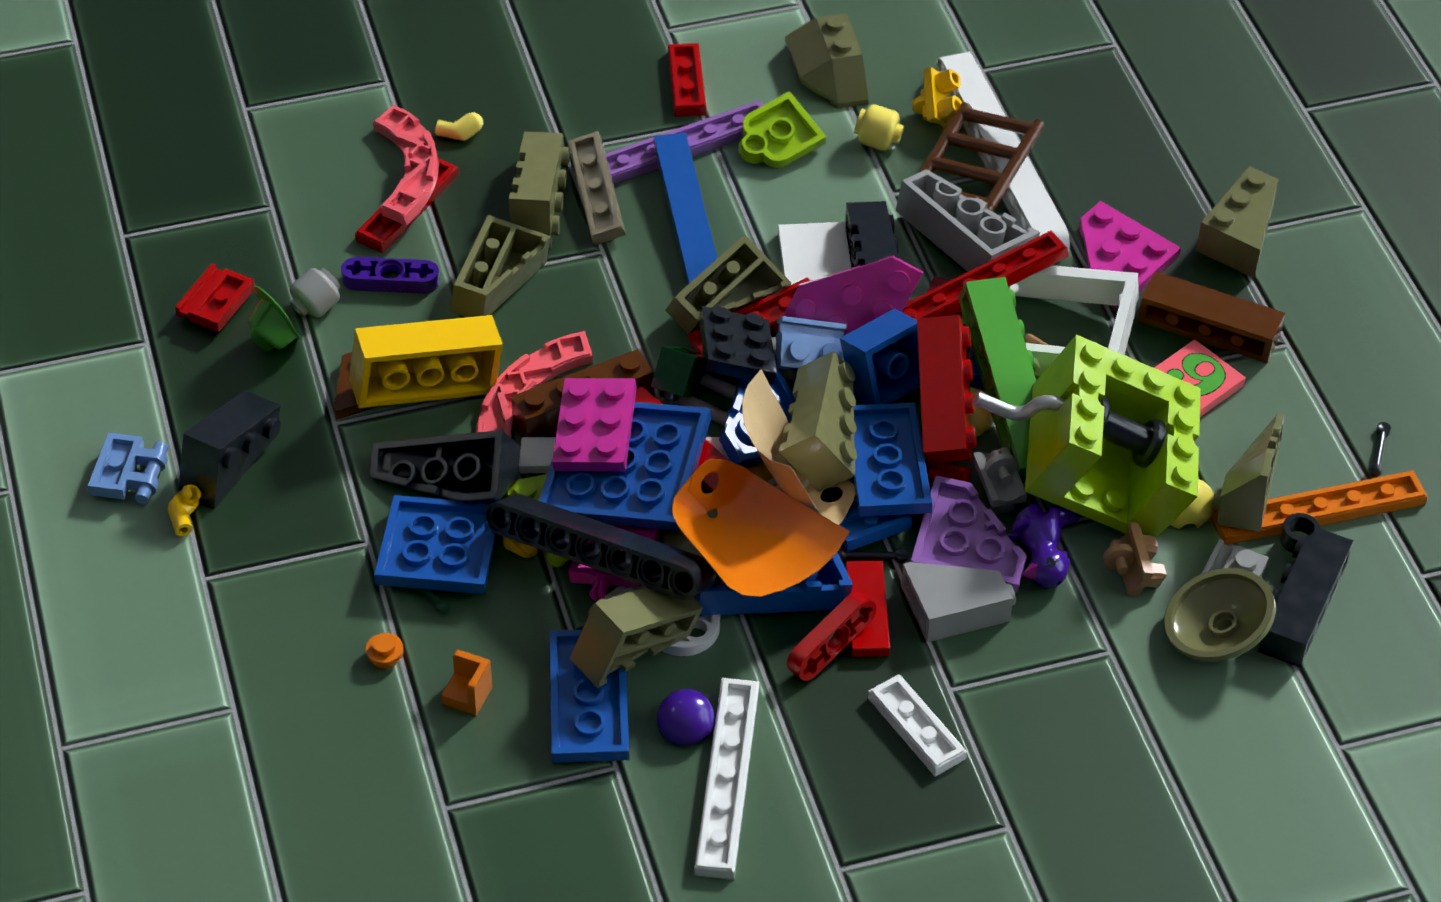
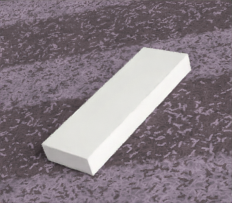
M900 674L868 690V699L934 776L966 760L967 751Z

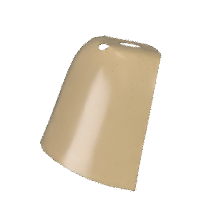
M760 370L747 385L742 399L743 421L747 434L784 493L838 525L841 524L855 498V485L847 479L831 486L840 488L843 492L839 500L831 503L821 500L820 495L824 490L818 492L811 484L806 488L803 487L802 483L806 479L779 453L780 444L787 441L783 431L785 425L789 422L763 371Z

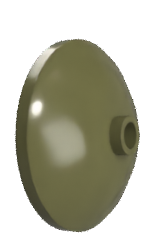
M1222 568L1208 571L1188 581L1172 597L1165 612V631L1173 647L1188 658L1204 662L1228 660L1249 651L1266 636L1274 622L1276 602L1268 584L1253 572L1238 568Z

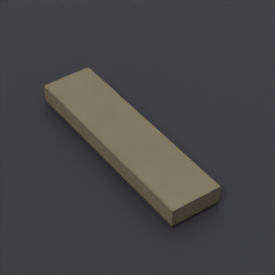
M599 131L569 140L568 145L594 245L626 235Z

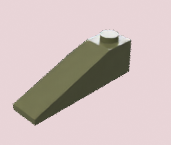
M1277 414L1226 473L1223 488L1215 489L1212 509L1219 510L1217 525L1261 532L1281 444L1284 415Z

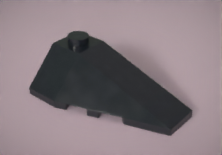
M503 430L373 443L370 477L464 503L496 501L504 496L518 478L520 445Z

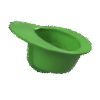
M255 285L253 291L259 302L248 321L252 340L264 351H270L273 348L283 349L297 337L303 340L281 306L265 290Z

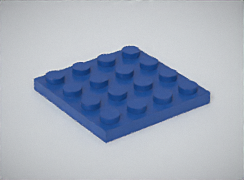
M635 402L626 472L554 471L551 461L539 501L610 525L679 531L680 528L672 512L673 500L681 487L697 470L711 421L710 409Z

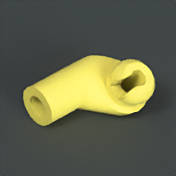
M468 113L454 123L438 120L435 135L465 141L481 130L483 119L477 113Z

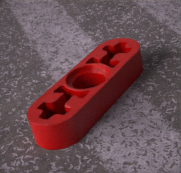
M853 592L848 595L793 648L787 659L788 670L804 681L813 679L870 624L876 613L875 602L860 592Z

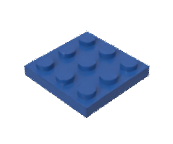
M394 495L374 573L375 585L485 594L498 535L489 529L485 521V511L491 503H464L456 500Z

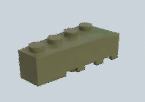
M524 131L519 161H517L516 178H513L512 182L513 193H510L509 196L510 223L551 236L549 247L551 249L553 235L559 236L560 216H557L556 212H562L563 192H559V190L566 188V170L563 167L569 166L570 149L569 147H564L563 133Z
M834 351L798 367L792 393L796 402L790 404L788 410L792 420L791 423L786 424L783 434L787 441L780 444L779 453L818 492L854 477L855 460L857 459L854 433L857 430L854 421L856 400L853 394L855 373L852 366L848 362H844Z

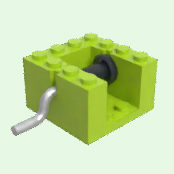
M1076 334L1034 382L1032 400L1026 405H1010L980 391L974 396L973 405L1011 420H1026L1030 418L1025 492L1123 533L1127 532L1129 521L1137 522L1140 524L1143 535L1155 536L1156 538L1198 497L1199 447L1196 446L1194 441L1199 437L1201 388Z

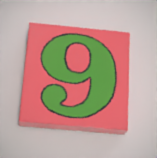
M1195 339L1154 367L1201 388L1200 417L1245 385L1246 380L1245 376Z

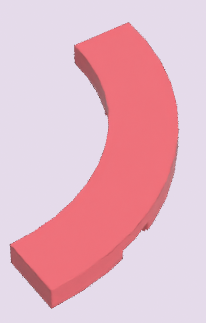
M392 105L373 122L375 132L390 139L400 149L404 156L405 173L404 178L400 180L394 192L380 206L382 216L407 226L423 209L433 193L439 173V160L430 132L420 124V121L414 115Z
M585 331L551 340L544 344V348L535 351L531 355L525 354L511 364L497 378V384L491 386L483 400L476 433L503 430L512 438L514 421L512 417L511 396L545 384L568 370L592 364L593 354Z

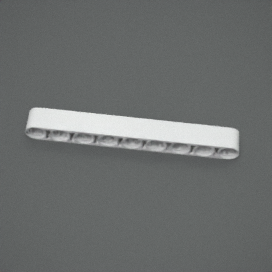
M970 52L939 57L937 59L936 68L938 72L952 69L960 75L961 86L951 91V96L955 95L961 102L969 103L972 109L1005 116ZM970 121L963 123L965 130L971 137L1016 148L1020 143L1015 132ZM978 152L986 169L1002 173L1009 159ZM1027 156L1002 199L1011 216L1016 219V225L1025 230L1032 227L1040 232V236L1052 231L1069 250L1070 239L1068 230Z

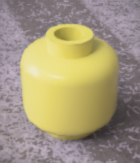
M872 104L867 110L861 109L854 133L858 134V140L862 145L880 151H887L892 143H899L904 126L899 124L900 118L896 111Z

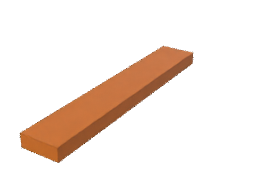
M1414 470L1268 499L1261 532L1217 525L1219 510H1215L1211 519L1220 538L1224 540L1225 545L1281 534L1285 519L1295 513L1308 514L1314 517L1319 525L1322 526L1425 505L1428 496Z

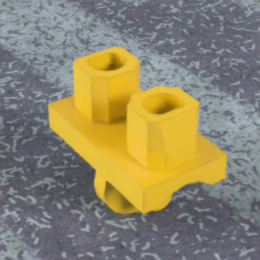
M929 67L923 70L924 89L920 91L921 96L912 101L913 110L916 113L923 114V120L941 125L944 131L962 103L958 97L950 95L951 91L961 86L960 75L952 69L938 72Z

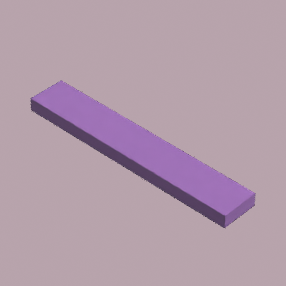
M759 100L661 135L686 132L693 157L741 140L744 137L742 127L745 116L763 106V104ZM654 137L606 153L613 184L659 169L653 144Z

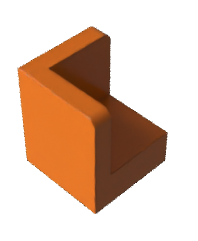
M457 649L453 655L454 674L441 694L442 704L477 716L492 689L491 661Z

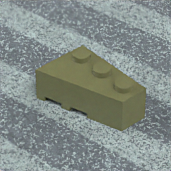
M1249 166L1201 222L1196 251L1255 279L1279 179Z
M487 215L454 283L450 312L465 317L486 316L493 313L546 264L551 236Z
M744 234L680 291L665 311L687 334H690L700 329L698 317L702 306L710 308L723 307L730 312H736L790 286L792 283Z

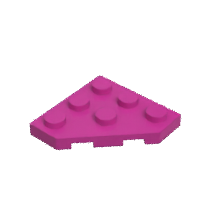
M1102 201L1098 202L1080 219L1079 228L1081 237L1084 240V253L1088 269L1138 273L1139 293L1148 286L1155 271L1162 273L1180 257L1181 247Z
M890 256L814 281L799 284L783 316L846 324L845 336L894 308L903 312L923 271L895 256Z

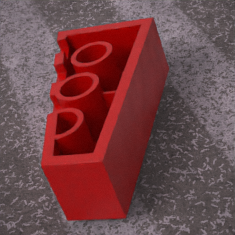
M960 315L917 319L923 453L929 464L971 460V448H976L977 440L975 427L971 426V414H975V405H973V393H970V381L973 380V368L969 354V347H971L970 328L963 325Z

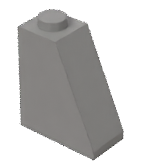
M914 562L903 564L901 588L926 642L1010 621L1012 605L1016 604V596L1012 585L1005 583L999 570Z

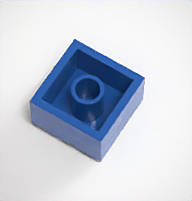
M894 308L840 338L844 362H848L855 373L853 394L859 402L865 405L890 404L920 387L916 319Z

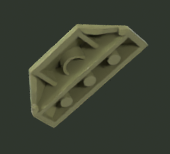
M847 13L814 18L785 36V43L801 84L819 96L830 100V103L837 108L869 104L863 54Z

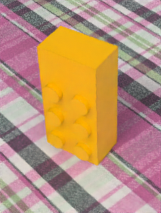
M492 315L355 328L349 380L358 408L487 395L491 386L497 384L503 343Z

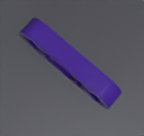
M352 257L344 261L341 266L342 282L350 290L425 294L435 291L440 284L439 268L434 262L429 260ZM386 272H396L399 274L393 279L382 277Z

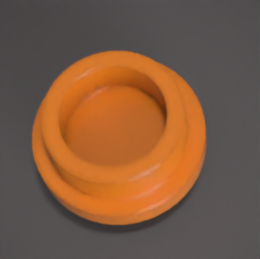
M380 633L368 640L365 648L368 660L374 666L381 669L394 667L401 659L404 651L401 639L391 633Z

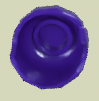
M688 688L673 691L661 702L657 713V723L660 732L669 742L680 746L699 743L704 737L712 733L715 718L714 710L708 698L701 692Z

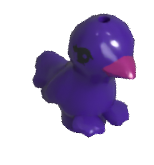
M1033 504L1023 509L1017 515L1015 523L1011 528L1013 531L1008 537L1015 543L1022 541L1031 553L1030 564L1021 574L1023 577L1034 580L1043 588H1055L1063 583L1067 577L1070 559L1066 558V551L1061 552L1056 547L1060 541L1061 528L1079 521L1080 514L1063 507H1053L1044 512L1039 504Z

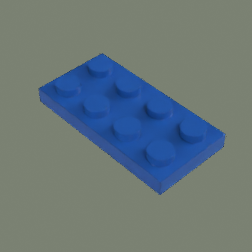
M915 402L856 405L854 407V421L857 430L854 433L857 459L855 460V476L853 479L859 517L932 513V497Z
M582 630L550 631L552 763L629 760L626 672L621 667L606 676V684L597 688L569 659Z

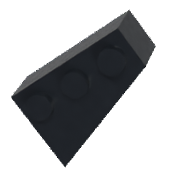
M244 390L183 434L179 491L186 485H195L201 491L199 503L215 509L277 437L281 429V421L279 420L281 405Z

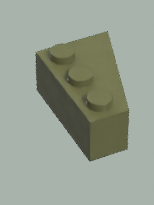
M647 587L635 591H627L622 595L609 599H600L591 606L588 612L589 617L569 659L599 688L607 683L606 676L620 667L627 672L635 667L633 660L648 651L654 656L689 636L703 607L693 597L686 600L678 599Z

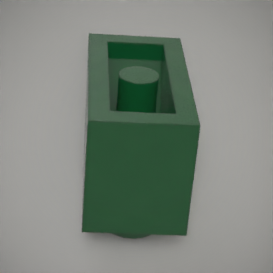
M662 346L651 387L661 390L659 396L680 402L681 397H692L706 373L703 353L684 347Z

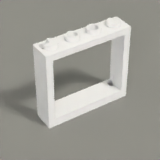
M1051 265L1009 286V289L1014 291L1015 296L1119 306L1108 348L1125 355L1139 300L1138 273ZM1025 343L1027 350H1031L1034 357L1033 371L1035 376H1041L1065 347Z

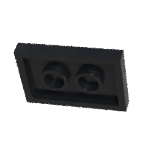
M702 306L698 318L705 371L752 380L762 370L768 383L773 385L777 369L769 320L753 313L744 315L730 312L723 307L710 308Z

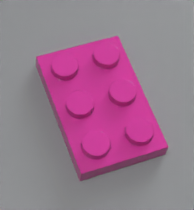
M565 378L552 458L554 471L626 472L637 390L635 378Z

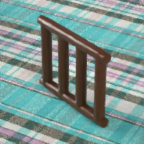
M962 102L919 172L927 169L933 173L935 170L994 184L987 198L961 192V195L967 198H979L988 203L987 209L993 212L1040 136L1045 124L1039 119H1035L1033 123L975 110L972 109L969 103ZM965 121H970L1024 134V137L1016 148L958 134ZM952 145L1009 159L1001 173L945 159L943 156L949 146Z

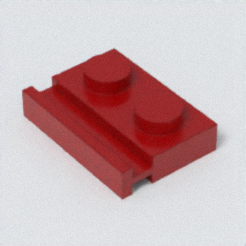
M212 263L175 306L176 316L180 318L186 316L190 322L220 332L253 292V287L255 286L254 279L226 268L222 271L217 269V266Z

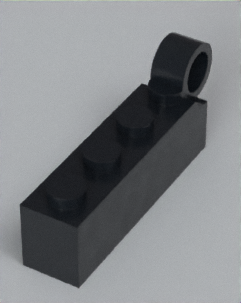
M1295 513L1285 519L1280 542L1288 552L1293 553L1292 558L1296 560L1294 564L1288 562L1285 566L1280 583L1284 584L1282 590L1275 588L1273 592L1276 602V614L1269 632L1260 642L1258 652L1294 666L1302 667L1348 564L1354 540L1320 529L1318 521L1308 514ZM1300 531L1307 534L1308 536L1301 537L1295 535L1292 532Z

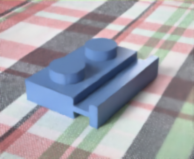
M786 316L777 318V324H779V332L776 334L775 355L777 369L798 371V367L833 351L844 361L840 338L844 336L846 324Z

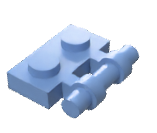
M108 432L88 483L89 495L125 500L128 489L137 490L135 501L140 504H147L150 497L157 491L159 472L163 471L167 464L168 457L166 453L168 445L158 441L154 444L153 449L144 448L143 437ZM137 465L146 466L144 473L135 472Z

